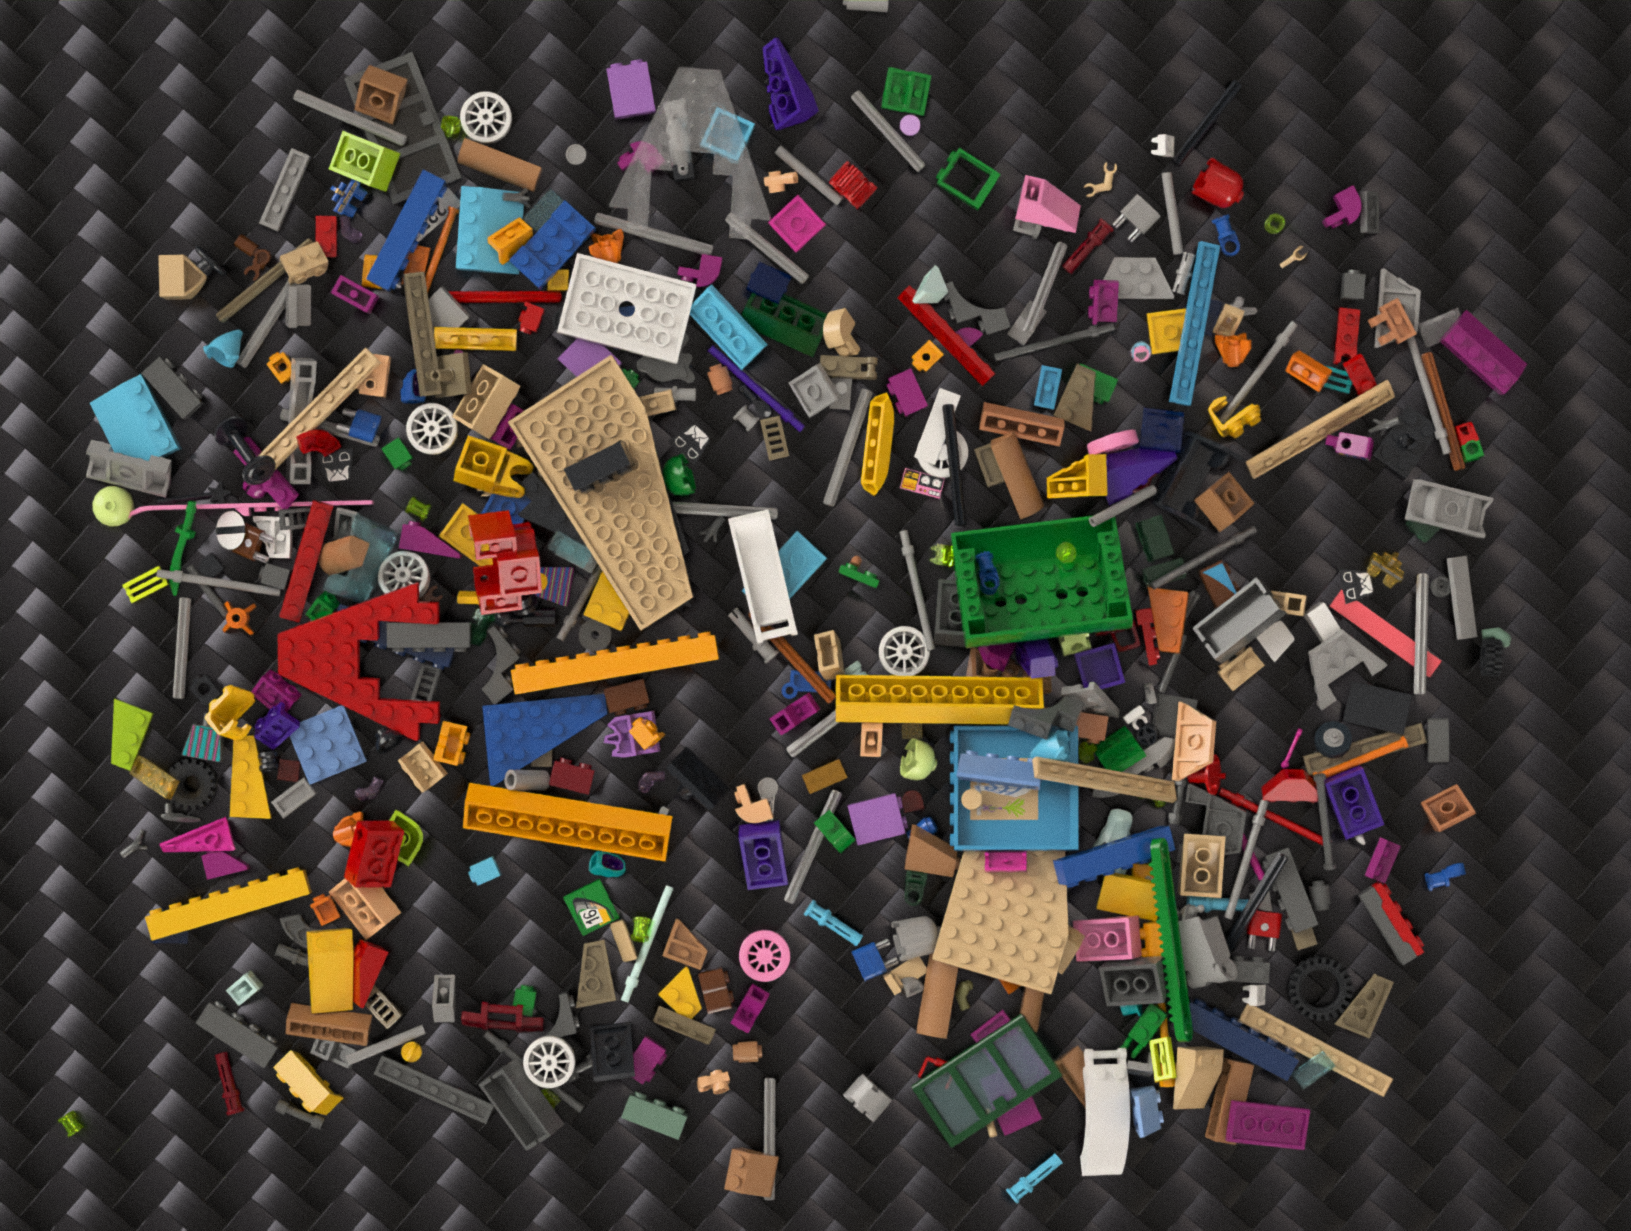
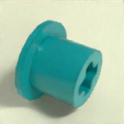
M1142 1004L1120 1006L1123 1016L1137 1013L1140 1017L1143 1014Z

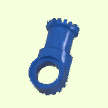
M1228 214L1222 216V218L1219 217L1212 220V223L1216 225L1222 253L1225 256L1233 257L1238 253L1240 243L1236 232L1232 230ZM1230 241L1236 245V250L1232 253L1225 250V244Z
M989 551L980 552L975 557L980 568V590L986 595H993L999 587L997 569L992 561L993 553ZM987 581L993 582L995 587H986L984 583Z
M1464 863L1446 866L1441 872L1425 873L1428 890L1433 891V888L1444 885L1449 887V878L1466 874Z

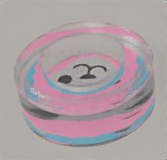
M1137 342L1131 348V357L1136 362H1145L1151 356V347L1146 342Z

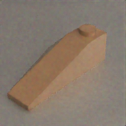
M971 648L966 677L1030 678L1021 666L1014 664L1015 660L1010 659L1004 672L985 664L978 648ZM1051 676L1040 677L1043 680V694L1051 693Z

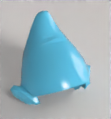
M233 330L215 338L209 345L203 347L204 353L207 354L209 359L212 357L221 365L230 368L234 367L239 359L240 341L243 332L241 330Z
M1067 730L1053 731L1049 734L1047 740L1042 738L1031 751L1030 758L1033 759L1037 756L1069 762L1070 750L1067 741H1070V737L1067 735Z

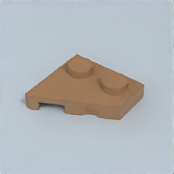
M676 918L662 956L701 970L708 950Z

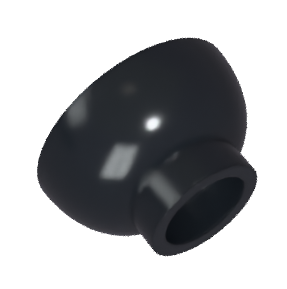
M388 727L380 729L375 734L377 738L376 749L379 754L392 751L403 740V735L400 732L390 730Z

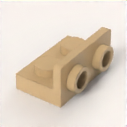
M1251 646L1242 648L1231 661L1228 659L1218 666L1220 670L1217 673L1232 691L1265 666L1254 653Z

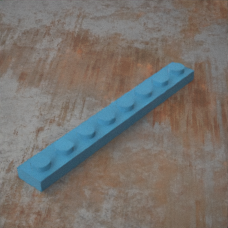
M1203 241L1198 243L1169 399L1171 403L1191 406L1220 245Z

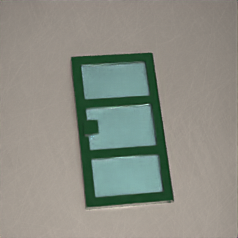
M1021 1013L911 1085V1087L952 1148L1064 1074L1024 1014Z

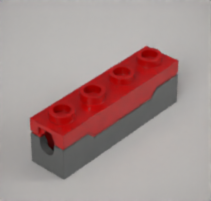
M1377 881L1357 895L1400 964L1405 965L1424 953L1421 948L1424 944L1418 935L1414 937L1411 932L1413 927L1407 918L1403 919L1400 912H1402V909L1397 901L1393 902L1389 897L1392 893L1385 883L1382 885L1381 882Z

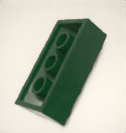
M758 282L741 316L755 331L813 357L822 340L823 325L828 314Z

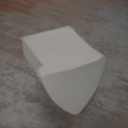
M1016 219L1013 231L1030 235L1033 239H1037L1042 225Z
M1151 1052L1148 1053L1147 1063L1128 1061L1126 1064L1128 1074L1151 1077L1153 1074Z

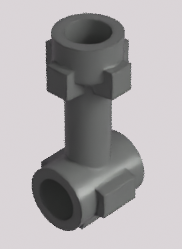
M592 1054L586 1056V1061L575 1066L571 1077L568 1079L569 1083L580 1078L579 1073L590 1067L593 1069Z

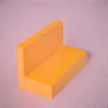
M519 217L487 238L488 244L498 252L499 262L504 265L533 237V231Z

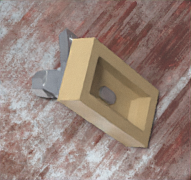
M1236 297L1233 305L1225 304L1214 326L1213 333L1224 336L1234 335L1243 316L1256 314L1257 309L1242 307L1244 305V298Z

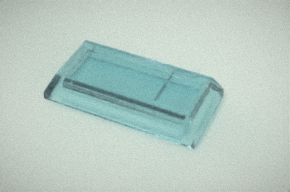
M1322 1051L1295 1070L1291 1076L1304 1090L1335 1068L1336 1065Z

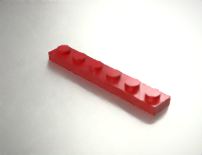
M909 285L897 298L983 386L995 374L991 367L977 356L975 350L970 348L963 341L962 337L951 329L947 321L942 319L930 304H915L912 302L917 290Z
M312 500L280 611V618L300 623L333 509L332 504Z

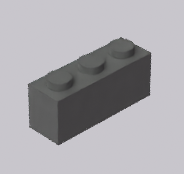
M158 357L141 374L180 417L187 420L204 404L201 401L203 396L195 388L191 390L187 385L189 382L182 373L178 375L173 370L175 365L168 358L164 360Z

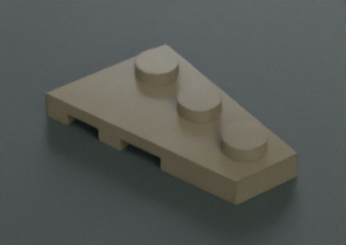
M1079 364L1076 365L1054 416L1092 431L1095 371Z
M605 939L584 943L576 1008L616 1001Z
M1374 974L1335 1025L1370 1039L1394 982Z

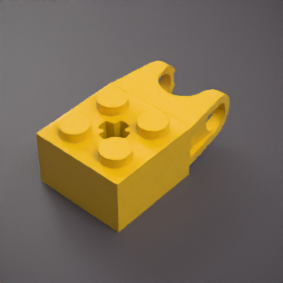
M468 435L455 469L453 481L492 494L521 498L525 493V489L512 480L511 476L514 474H531L534 467L530 461L507 451L505 447Z

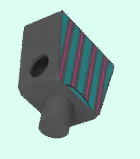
M204 713L203 724L195 723L192 725L182 751V756L223 762L224 736L218 735L205 720L207 713Z

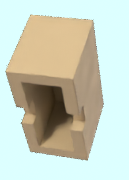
M835 631L815 634L814 639L818 653L819 672L825 681L836 679V675H845L840 639Z

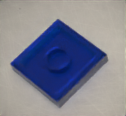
M1143 408L1139 448L1180 453L1184 412Z

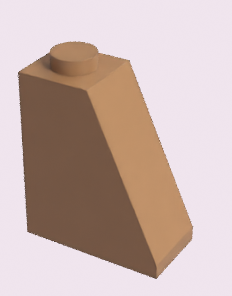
M912 824L905 859V869L953 877L954 870H958L960 858L957 857V851L954 850V847L921 827Z

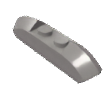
M1163 736L1156 740L1153 745L1143 749L1146 757L1123 772L1137 775L1143 771L1145 774L1154 768V763L1159 768L1163 767L1174 755L1175 739ZM1092 789V797L1097 798L1112 797L1120 794Z

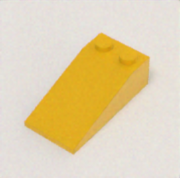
M602 571L584 615L622 631L630 613Z
M340 928L307 931L312 1014L353 1010L352 929Z

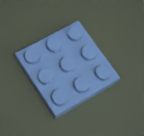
M343 705L300 722V727L290 735L309 785L367 761L347 710Z

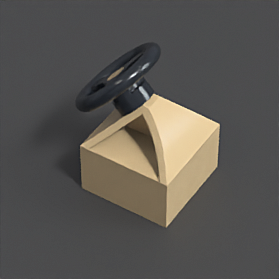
M200 246L195 247V251L202 257L197 264L185 255H159L160 297L166 300L192 299L201 290L207 276L211 274L213 269L222 276H226L227 271Z

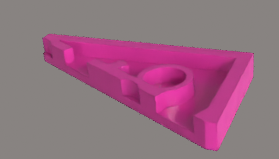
M226 817L160 843L163 852L236 850L230 824Z

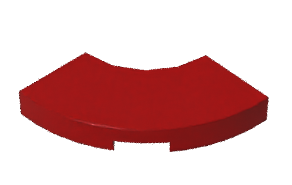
M310 430L296 436L299 449L303 454L310 451H318L326 457L341 448L339 441L330 432L325 430Z

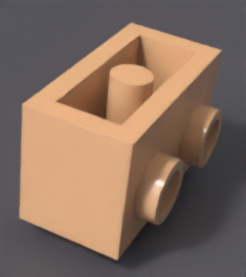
M373 354L381 364L356 389L359 390L361 395L386 398L391 357Z

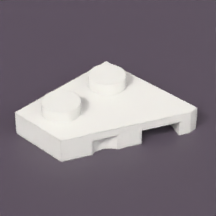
M253 516V521L257 524L258 528L264 530L265 534L275 538L273 544L263 541L269 557L292 559L293 530H280L279 517ZM285 517L286 526L290 525L289 517Z

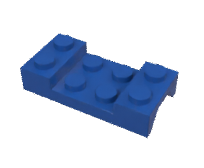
M564 200L551 214V218L509 261L541 290L596 229Z

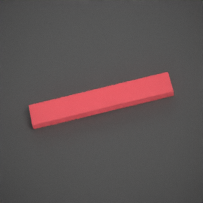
M1340 590L1329 607L1414 667L1415 642L1357 600L1345 604L1343 590ZM1428 651L1426 676L1430 678L1441 663V660Z

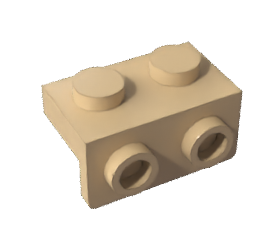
M318 241L280 256V261L289 276L288 282L290 285L303 283L307 278L314 275L320 276L326 272L328 267V260Z
M423 741L398 760L402 769L410 776L414 785L421 792H425L448 774L439 761L433 760L434 755Z

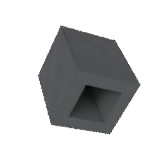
M1348 270V273H1344L1342 275L1341 299L1363 300L1366 274H1360L1359 270Z
M266 563L265 567L262 566L259 573L260 583L287 590L292 570Z

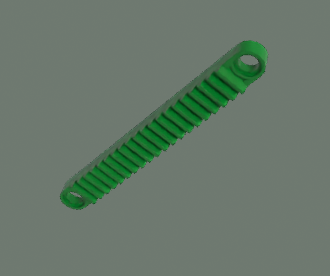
M1154 838L1150 845L1152 862L1149 863V866L1153 868L1150 874L1154 876L1151 882L1155 884L1152 891L1156 892L1153 899L1157 900L1154 907L1159 910L1155 915L1160 917L1156 923L1161 925L1157 930L1162 933L1158 938L1163 941L1160 948L1164 949L1161 956L1165 957L1162 964L1166 965V968L1163 969V972L1167 974L1164 980L1168 982L1165 988L1169 990L1166 996L1171 999L1167 1002V1005L1172 1007L1168 1012L1173 1015L1169 1020L1174 1023L1177 1041L1190 1042L1193 1037V1027L1169 847L1165 838Z

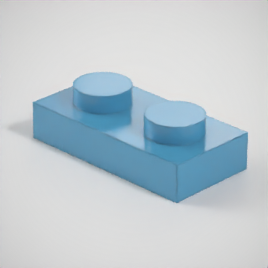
M1041 366L1034 406L1054 410L1062 369Z

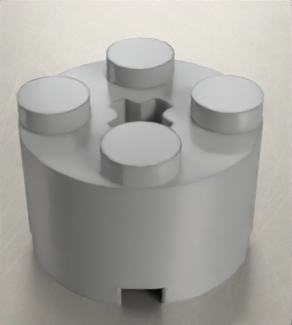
M864 1074L858 1077L843 1094L851 1103L855 1101L853 1106L862 1114L866 1111L865 1115L873 1122L892 1101L881 1088L877 1087Z

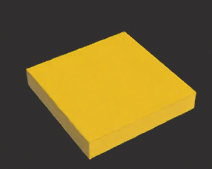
M1186 308L1146 314L1152 354L1179 351Z

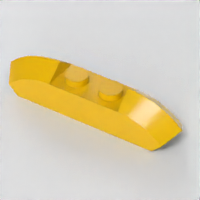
M887 392L874 397L870 401L861 485L864 490L873 496L878 493L884 484L890 462L894 411Z

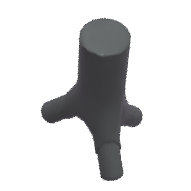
M527 188L519 193H503L502 195L503 201L518 202L525 205L528 209L531 208V205L527 202L530 200V197L524 196L528 192Z
M1399 416L1385 421L1374 418L1373 422L1378 425L1369 429V433L1381 430L1380 436H1383L1387 429L1400 425L1401 420Z
M717 516L709 528L699 532L700 535L707 534L704 542H707L711 537H713V542H717L718 529L725 521L722 516Z
M143 829L140 830L139 835L129 846L120 851L123 858H126L136 850H147V846L140 845L144 833Z

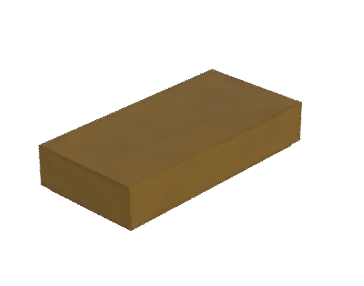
M839 759L802 775L810 794L847 778Z

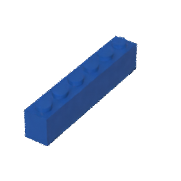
M423 169L366 278L367 281L388 292L392 288L395 289L400 281V278H398L400 271H405L410 261L407 258L410 252L414 253L417 249L419 235L425 233L429 225L426 223L429 216L433 217L438 208L436 202L439 197L443 198L447 191L445 180Z
M1157 826L1053 860L1058 883L1067 885V888L1079 885V881L1085 880V882L1096 880L1097 875L1100 874L1107 876L1114 874L1115 870L1119 868L1121 870L1132 868L1133 864L1137 862L1139 864L1148 863L1152 858L1150 845L1154 838H1165L1168 843L1169 852L1174 851L1175 846L1170 827Z

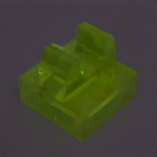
M937 544L931 547V550L936 551V558H930V562L935 563V565L952 566V546Z

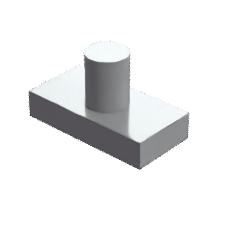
M832 378L831 381L841 399L831 404L829 409L850 410L852 379Z

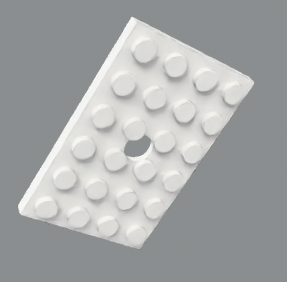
M577 253L557 333L677 364L696 284ZM625 301L631 302L635 307L634 314L629 317L621 315L619 305Z

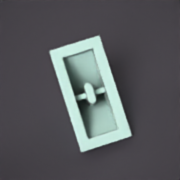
M936 265L924 276L912 300L915 304L938 303L948 293L946 284Z
M250 970L226 991L237 1005L240 1006L264 985Z

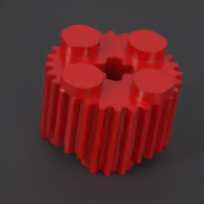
M848 161L843 164L829 181V184L856 209L862 206L877 189L861 171Z

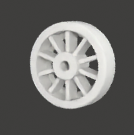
M479 92L469 97L463 104L460 121L463 130L472 140L481 144H492L500 141L508 134L512 125V113L507 102L498 94ZM484 102V109H481L478 104ZM488 102L493 103L490 110L488 109ZM498 106L501 111L493 113L495 108ZM475 107H477L479 109V113L473 112L472 110ZM503 115V121L497 120L495 117ZM470 116H476L477 119L470 121ZM479 122L480 124L474 129L472 124ZM494 122L501 124V127L498 131L493 126ZM482 126H484V135L478 133ZM491 126L495 133L488 135V127Z
M427 403L417 407L409 416L406 425V432L410 443L420 452L430 455L441 454L450 449L455 443L459 431L457 420L452 418L453 413L447 407L437 403ZM428 413H433L432 420H429ZM438 413L442 417L436 422V414ZM424 416L427 422L423 423L419 421L421 417ZM446 419L449 425L440 426V423ZM417 424L423 425V429L417 430ZM449 428V434L441 432V429ZM424 432L425 434L419 438L417 433ZM439 434L447 437L442 443L438 437ZM427 436H429L428 445L422 442ZM433 437L436 438L438 445H432Z
M956 431L960 469H962L968 458V446L964 437ZM945 440L937 459L940 460L939 468L918 459L920 466L926 473L938 478L950 477L949 467L942 469L944 460L948 464Z
M398 551L389 555L382 562L378 571V583L384 594L417 581L420 582V598L427 591L430 584L431 576L427 564L422 557L411 551ZM421 573V577H417L414 575Z
M900 626L890 630L884 635L879 645L881 664L889 673L895 676H914L920 673L927 665L930 657V651H927L924 635L917 629L908 626ZM905 635L912 637L908 644H905ZM903 636V644H900L896 637ZM915 639L919 645L911 648L910 645ZM892 640L898 645L897 648L889 646ZM888 648L895 650L896 653L888 656ZM920 648V655L914 654L913 650ZM897 656L898 659L893 664L889 658ZM915 656L919 657V659L914 663L910 657ZM908 659L913 666L906 668V660ZM900 660H903V668L896 666Z
M551 1035L543 1036L533 1041L527 1048L523 1060L524 1070L528 1078L534 1084L543 1088H555L567 1082L575 1069L576 1063L574 1051L569 1043L560 1037ZM545 1045H552L550 1053L547 1052ZM555 1046L561 1049L556 1055L553 1054ZM541 1047L544 1052V1056L537 1052V1050ZM564 1052L566 1059H558L557 1057ZM534 1055L539 1057L541 1061H533ZM566 1063L565 1069L557 1064ZM541 1064V1067L536 1071L534 1065ZM555 1068L561 1071L562 1073L557 1076ZM543 1069L546 1070L545 1076L539 1074ZM549 1071L553 1074L552 1078H547Z

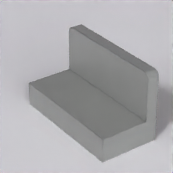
M286 284V326L288 328L310 326L311 286L308 284Z

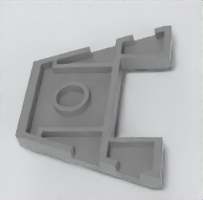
M1343 629L1308 652L1311 672L1315 682L1314 689L1318 699L1317 706L1322 711L1337 701L1328 684L1362 661L1372 676L1388 665Z

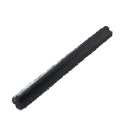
M944 404L942 409L954 519L956 526L966 525L954 405Z
M1279 852L1227 935L1225 940L1230 954L1288 861L1285 854Z

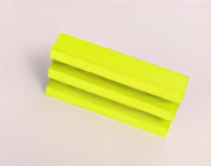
M160 566L122 585L131 603L169 585L167 579L156 576L131 590L129 588L131 585L157 573L158 569L162 570ZM160 579L162 580L161 584L134 597L133 593Z
M1171 1037L1150 1040L1155 1081L1160 1082L1177 1078ZM1157 1044H1159V1048H1160V1059H1159V1052H1158V1045H1157ZM1160 1062L1162 1063L1163 1075L1161 1073Z

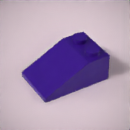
M1360 765L1324 780L1326 795L1346 840L1384 825L1364 769Z
M780 821L739 825V842L747 889L753 890L788 885Z

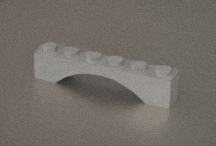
M292 358L288 425L312 402L317 363L312 358ZM299 446L287 457L286 480L290 484H310L311 452L303 454Z

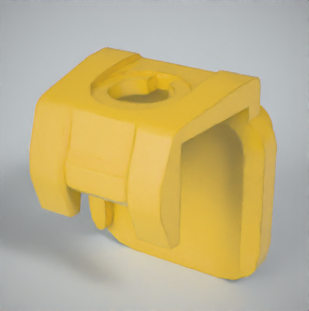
M1226 396L1215 399L1208 408L1210 418L1223 438L1228 435L1237 438L1244 433L1243 427L1245 424H1250L1252 427L1261 420L1259 417V405L1251 404L1223 425L1215 413L1228 405Z
M233 685L226 686L223 689V694L218 699H214L209 703V712L205 716V720L218 735L236 741L243 739L249 733L251 725L245 724L242 728L237 727V720L254 704V694Z

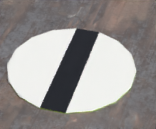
M227 511L222 514L216 526L218 541L224 548H237L245 536L243 518L234 511Z

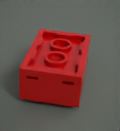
M357 821L344 878L355 888L391 887L405 831L394 821Z

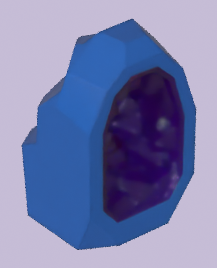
M416 369L408 372L403 380V387L400 389L402 403L419 404L425 401L426 396L420 397Z

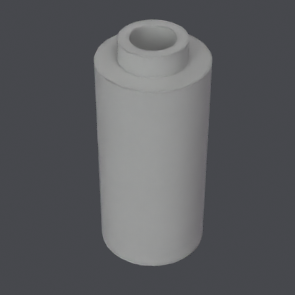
M843 0V5H847V10L888 11V0Z
M508 770L505 774L504 782L508 790L544 791L549 786L550 776L545 770Z

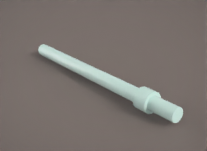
M665 886L631 975L626 979V987L621 997L622 1001L629 1002L633 989L638 985L639 974L673 891V888L670 886Z

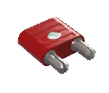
M1256 911L1247 928L1249 949L1255 948L1257 935L1269 937L1268 951H1271V948L1272 952L1275 951L1276 939L1280 936L1282 913Z

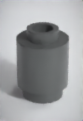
M1324 880L1312 881V885L1308 887L1310 904L1313 907V911L1328 910L1329 904H1331L1329 884H1325Z

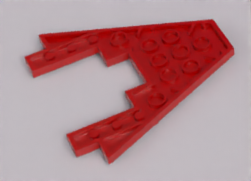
M419 582L278 634L279 675L392 730H396L414 741L420 739V723L438 724L440 722V702L380 698V678L360 677V640L377 641L379 639V621L423 624L439 623V602L419 601Z

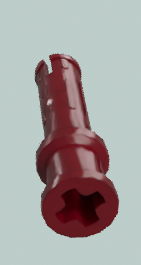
M1100 218L1098 225L1087 233L1086 240L1075 250L1062 267L1072 274L1096 246L1099 247V245L1103 244L1102 240L1110 232H1113L1114 229Z
M228 1052L214 1055L224 1089L222 1098L225 1099L228 1109L226 1114L232 1115L245 1111L239 1097L241 1093L235 1086Z

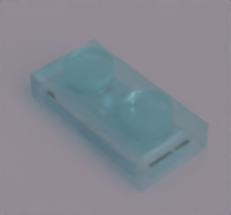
M558 530L547 548L583 569L592 555L587 546Z

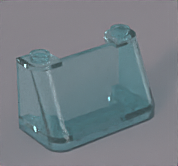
M356 514L352 523V532L355 536L370 543L361 567L349 570L345 576L332 574L326 580L323 590L361 603L370 598L378 581L379 568L382 562L390 555L395 544L396 533L388 526L366 516Z

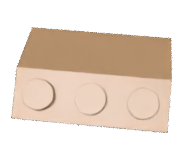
M343 879L329 891V894L365 940L401 913L397 905L386 894L383 887L355 888L346 879Z

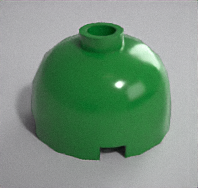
M684 454L671 457L664 463L662 468L663 478L669 492L678 496L695 493L696 489L693 472L685 465L689 462Z

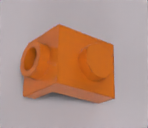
M323 893L313 898L314 903L310 904V907L314 909L321 926L341 917L331 895L325 897Z

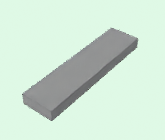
M291 148L259 224L279 232L311 156Z
M1467 556L1447 558L1457 640L1477 637Z

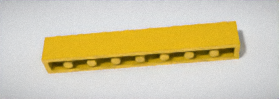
M299 867L287 870V875L280 876L279 873L267 876L268 880L260 882V879L249 881V886L243 888L239 884L229 887V892L221 894L220 890L209 893V898L201 899V896L189 899V904L182 905L181 902L169 905L170 909L162 911L161 908L149 911L150 915L145 917L151 940L153 941L312 893L306 870H300Z

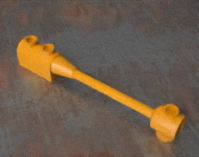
M1156 921L1143 923V928L1139 929L1140 939L1145 940V948L1141 950L1142 957L1161 956V953L1164 952V949L1160 948L1163 941L1158 938L1162 933L1157 930L1161 925L1156 923ZM1165 1002L1157 1003L1166 1012ZM1167 1018L1160 1026L1161 1038L1169 1037ZM1161 1063V1064H1160V1066H1161V1073H1162V1075H1163V1069H1162V1063ZM1175 1078L1159 1082V1087L1175 1086Z

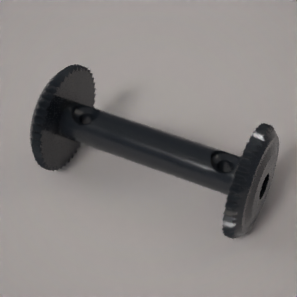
M233 416L226 418L215 429V441L221 446L234 445L247 463L242 471V478L247 484L259 485L266 482L275 472L276 463L274 459L267 455H259V457L255 455L243 438L248 426L242 417Z

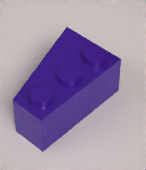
M1047 639L1016 642V660L1031 679L1055 675L1058 661Z

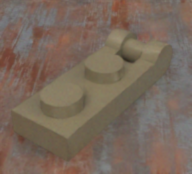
M821 355L820 363L830 378L877 379L875 366L878 365V358L876 357L864 358ZM861 365L867 366V371H861Z

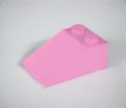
M1139 915L1073 921V928L1085 936L1076 953V962L1125 960L1142 956Z

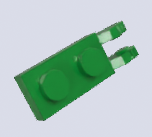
M1155 1003L1149 1004L1128 1034L1129 1037L1121 1048L1127 1050L1133 1040L1138 1042L1139 1045L1131 1054V1057L1135 1059L1142 1049L1148 1045L1169 1014Z

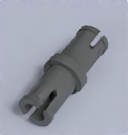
M279 943L275 956L292 961L291 963L294 965L297 963L309 968L308 954L301 952L299 948L296 950Z

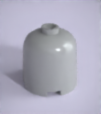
M927 916L893 921L892 928H896L897 934L893 935L897 955L901 954L900 961L934 953L941 930L940 926L936 927L934 921Z

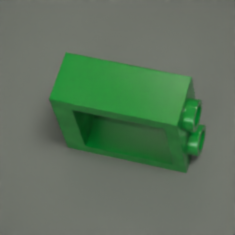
M961 148L957 152L953 150L947 159L950 162L947 168H941L936 176L938 179L936 185L978 211L1001 174ZM960 157L990 176L975 200L970 199L944 182Z

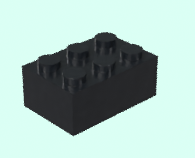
M619 441L565 468L564 471L574 491L586 494L595 489L594 485L598 483L604 485L613 481V476L616 474L623 476L631 472V467L635 466V463L626 444Z

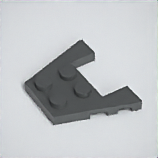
M1188 783L1185 802L1207 806L1203 835L1225 836L1224 855L1241 853L1247 811L1216 795H1210L1208 791L1192 783ZM1179 843L1177 856L1178 863L1181 862L1183 843Z

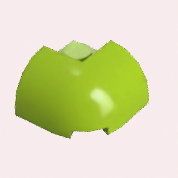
M395 810L389 821H394L405 831L398 860L410 866L423 843V833L415 821Z

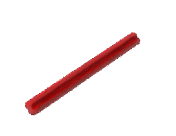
M448 291L458 303L561 302L562 300L560 291Z

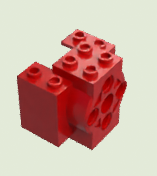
M509 510L468 515L470 538L473 537L476 560L492 558L493 565L473 567L475 591L481 615L523 610L521 595L542 593L539 554L536 547L534 529L531 528L530 522L512 524ZM489 544V551H481V545ZM484 575L488 576L486 579H481Z

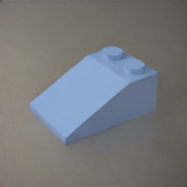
M1154 1086L1129 1089L1134 1128L1139 1137H1145L1161 1129L1160 1123H1164L1162 1110L1158 1111L1157 1103L1161 1102L1159 1090H1155Z

